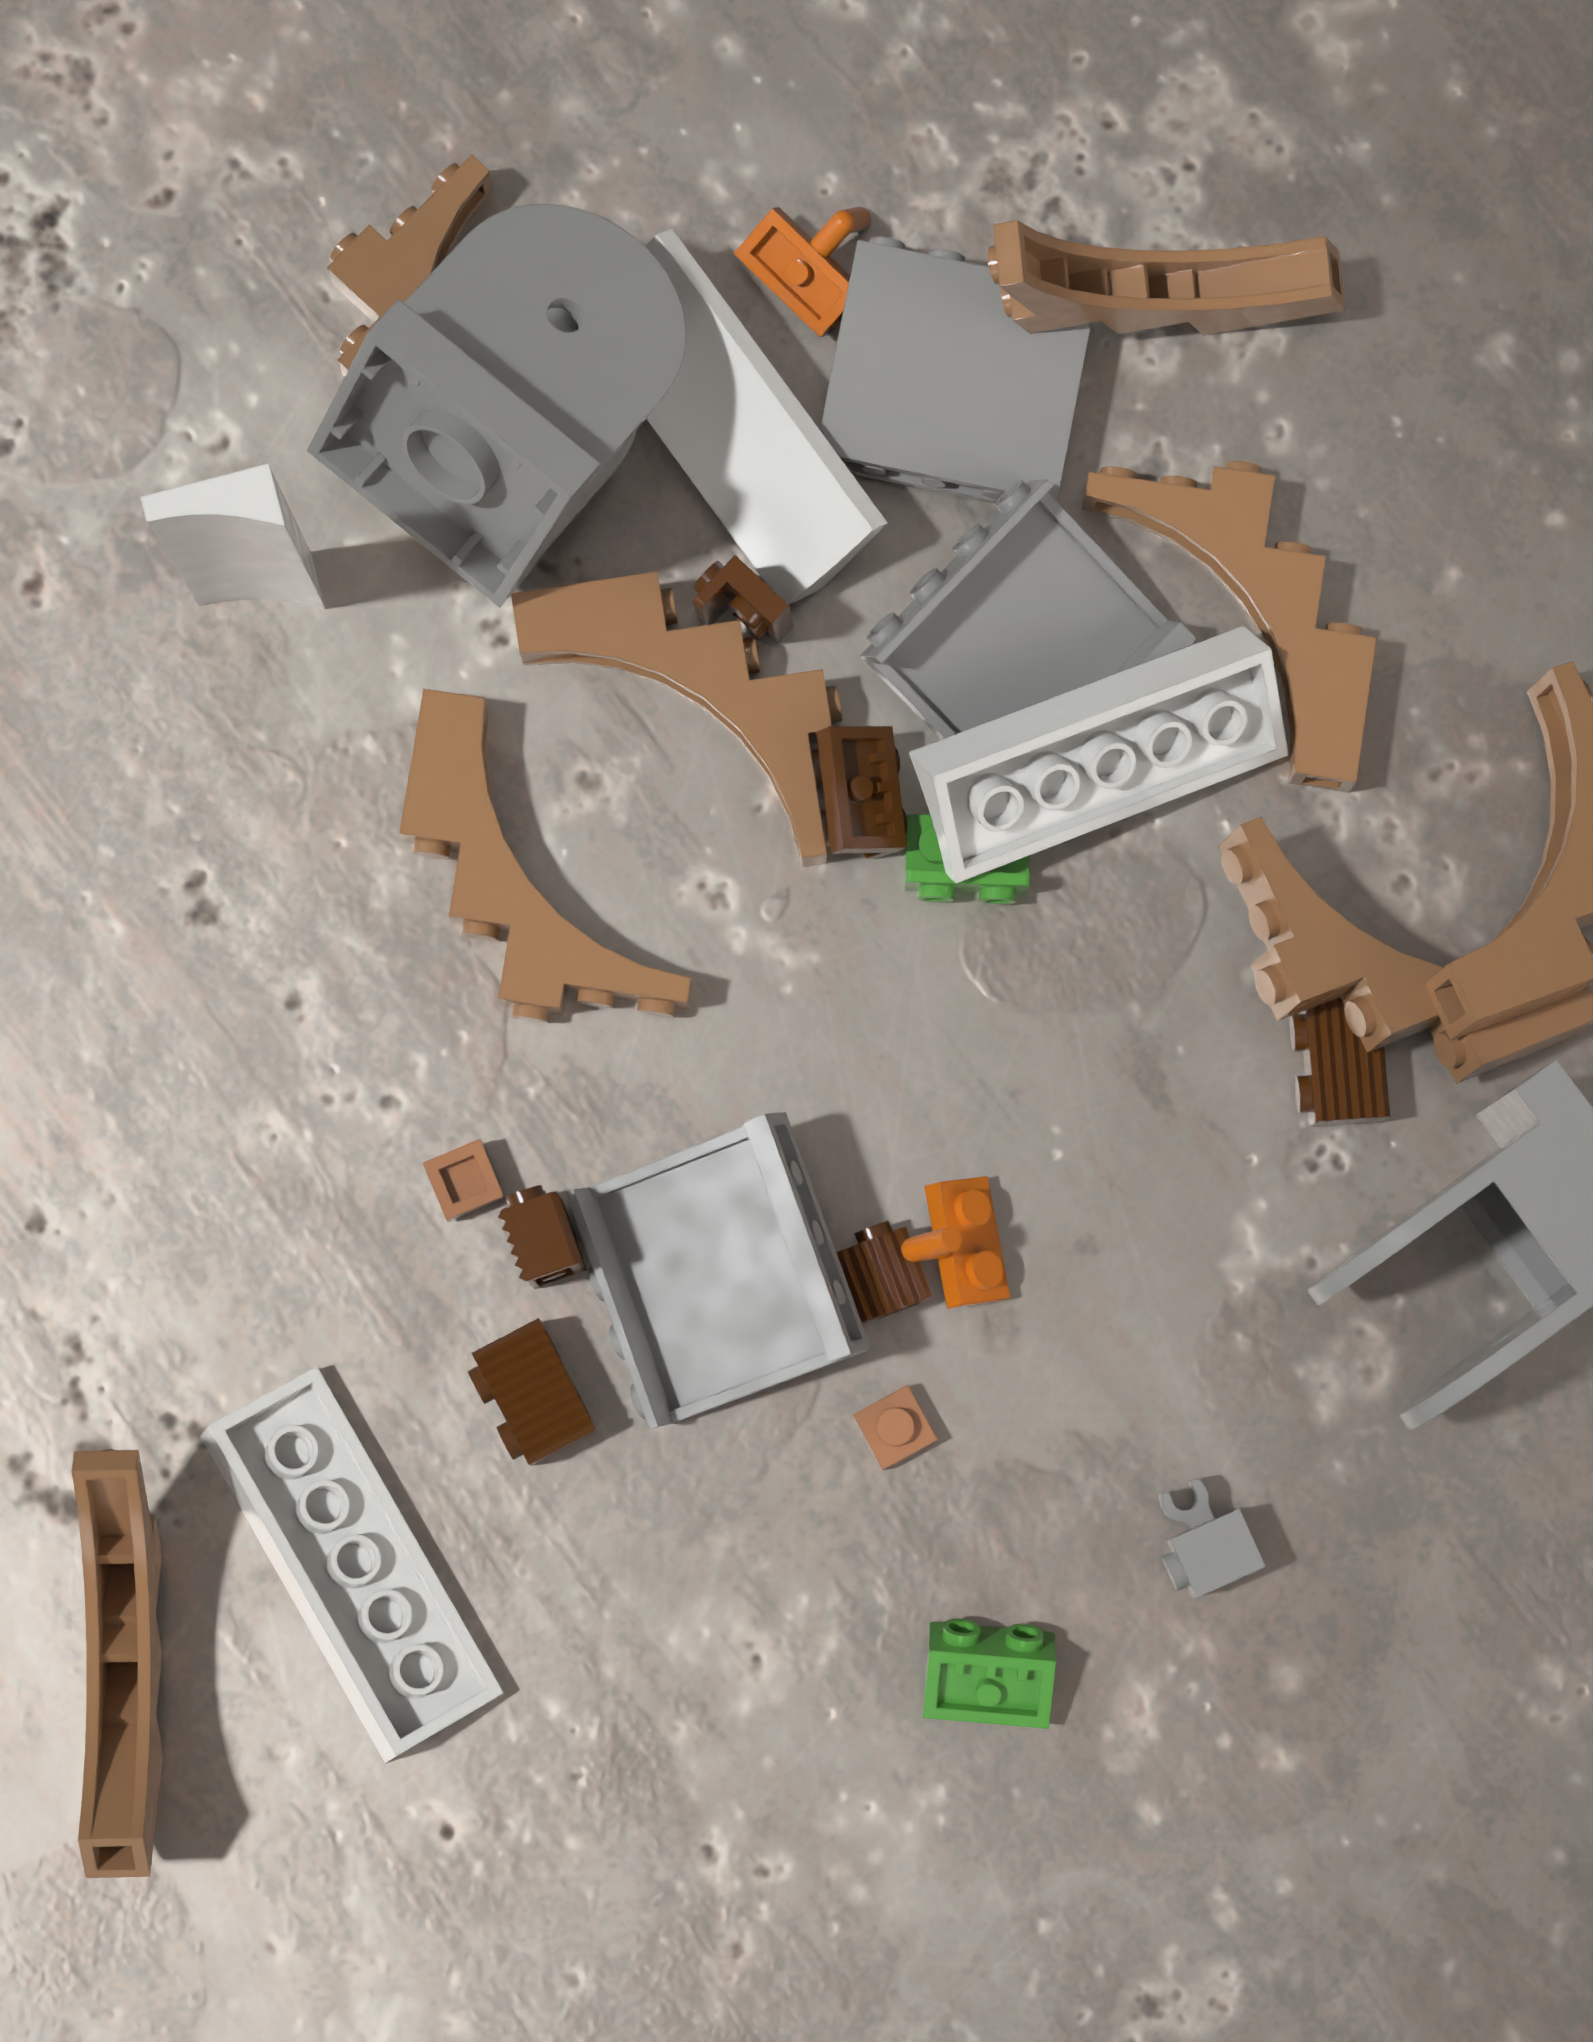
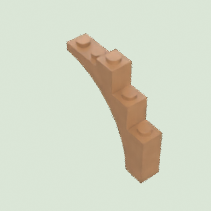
M472 154L461 166L453 163L442 171L432 185L431 190L434 193L418 209L415 206H410L397 217L389 230L392 236L388 240L369 224L358 236L355 233L348 234L332 251L329 258L332 263L327 269L333 285L374 322L369 328L364 324L357 327L341 345L340 352L342 356L337 361L344 377L368 331L398 299L404 303L446 258L463 226L493 190L490 171Z
M1019 220L993 224L995 246L988 248L990 274L994 283L999 284L1001 287V298L1005 313L1030 334L1102 321L1117 335L1189 322L1205 336L1346 310L1340 253L1326 236L1230 249L1187 251L1132 250L1098 247L1062 240L1038 232Z
M1229 461L1225 463V468L1214 466L1209 478L1208 488L1202 489L1197 488V481L1182 476L1161 477V482L1136 479L1137 473L1135 471L1122 467L1107 466L1102 467L1100 473L1088 472L1081 510L1128 521L1174 543L1208 568L1242 604L1265 644L1271 648L1274 667L1283 689L1290 732L1288 783L1349 793L1357 781L1377 637L1362 635L1363 629L1361 627L1348 623L1332 622L1327 623L1325 629L1316 628L1326 556L1311 554L1312 548L1310 546L1297 542H1277L1275 548L1265 547L1275 475L1261 473L1262 468L1253 463Z
M657 571L512 593L511 598L519 652L523 666L575 663L617 669L662 684L704 708L743 743L769 777L790 820L802 867L826 864V847L830 846L826 810H820L816 788L823 786L819 749L810 750V744L818 743L817 731L832 726L831 723L841 722L842 712L837 685L825 686L823 669L749 680L748 674L760 673L755 636L743 638L740 620L667 631L666 626L678 624L672 588L660 589Z
M1573 661L1551 668L1527 690L1543 734L1551 779L1550 825L1540 868L1523 904L1492 942L1450 962L1424 983L1450 1040L1575 996L1593 982V946L1580 930L1582 927L1593 924V694L1589 685L1581 679Z
M423 688L399 834L405 844L413 845L412 853L419 856L448 859L450 850L459 852L449 918L453 925L462 926L461 935L474 939L497 941L499 932L509 933L498 999L503 1007L512 1008L510 1017L529 1022L547 1023L548 1014L563 1016L567 992L577 993V1003L601 1008H612L614 999L638 1002V1012L653 1016L674 1017L675 1008L689 1010L692 992L691 978L643 966L599 945L561 917L527 879L504 839L492 805L486 763L489 709L485 698Z
M1262 817L1240 824L1218 846L1222 854L1224 872L1228 879L1237 885L1249 909L1248 916L1251 928L1255 935L1264 941L1268 949L1251 967L1255 973L1254 980L1260 998L1267 1005H1270L1277 1021L1340 997L1345 1006L1344 1013L1347 1024L1351 1031L1360 1037L1367 1053L1429 1028L1434 1038L1436 1055L1440 1062L1446 1068H1449L1456 1084L1576 1036L1593 1024V993L1588 985L1575 996L1450 1040L1424 985L1426 981L1444 967L1397 951L1358 929L1326 903L1286 859Z
M105 1449L100 1451H74L71 1471L82 1548L86 1619V1732L78 1843L86 1878L150 1877L163 1760V1749L156 1715L163 1656L156 1618L162 1561L155 1514L149 1513L139 1450Z

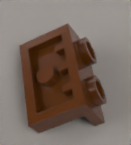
M736 555L725 566L720 561L713 563L693 586L698 594L693 598L692 602L698 620L703 625L713 624L731 607L735 611L732 614L736 621L740 620L741 626L749 634L755 636L757 640L764 634H767L778 644L794 627L790 606Z
M829 726L817 731L831 854L863 853L866 859H876L907 848L905 835L907 831V816L901 802L898 777L900 756L894 743L893 727Z

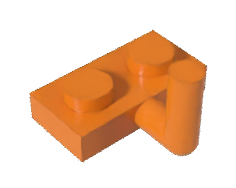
M780 207L772 208L733 254L819 337H824L842 319L850 275L830 255L850 233L867 229L871 222V216L869 211L863 207L837 211L812 239Z
M988 1176L942 1181L924 1186L932 1231L907 1238L901 1247L903 1257L910 1262L938 1259L947 1309L992 1303L1011 1298Z

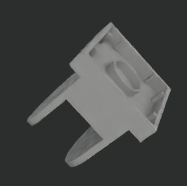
M530 204L501 211L472 229L404 303L398 299L368 331L306 451L500 608L526 579L542 554L615 472L627 455L638 427L658 406L675 381L683 361L686 346L685 319L676 289L654 255L633 235L608 219L579 208L556 204ZM571 314L574 315V317L576 318L578 324L575 322V320L573 319V317L571 316Z
M1557 1059L1516 1085L1476 1114L1500 1148L1307 1289V1292L1318 1306L1323 1304L1460 1207L1532 1303L1534 1309L1453 1367L1398 1413V1416L1409 1430L1425 1424L1479 1389L1593 1306V1107Z

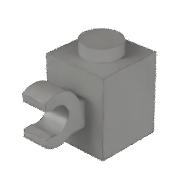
M1195 1478L1189 1481L1191 1490L1195 1495V1501L1188 1510L1178 1509L1173 1504L1172 1497L1168 1491L1159 1494V1504L1163 1513L1169 1519L1184 1523L1189 1527L1188 1530L1166 1539L1171 1552L1161 1557L1175 1589L1179 1591L1187 1587L1190 1596L1193 1598L1200 1597L1266 1567L1240 1508L1233 1509L1214 1518L1209 1506L1208 1491L1203 1482Z

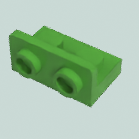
M907 814L904 891H917V900L925 902L954 901V893H979V902L1013 904L1016 903V894H1028L1030 888L1029 856L955 884L945 872L931 815Z
M961 1618L950 1619L945 1623L931 1622L929 1626L923 1718L1049 1729L1056 1665L1055 1634L1049 1631H1042L1040 1628L1029 1624H1014L1008 1628L980 1626L974 1621Z

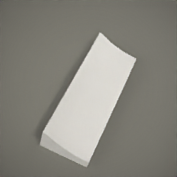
M671 228L656 234L645 247L662 265L676 289L685 319L686 346L683 361L675 381L658 406L646 419L765 583L790 605L821 590L887 524V521ZM571 314V316L573 317V319L575 320V322L578 324V322H577L576 318L574 317V315Z
M269 463L140 497L147 524L198 606L236 599H271L326 609L311 551Z
M1241 626L909 752L931 815L945 872L956 884L1288 756V749L1271 648L1246 627Z
M317 1366L206 1427L200 1438L385 1763L504 1693Z

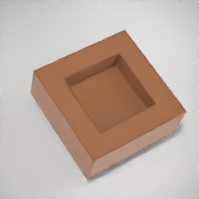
M481 1139L423 1162L447 1222L505 1198Z
M908 1385L852 1415L882 1470L938 1440Z

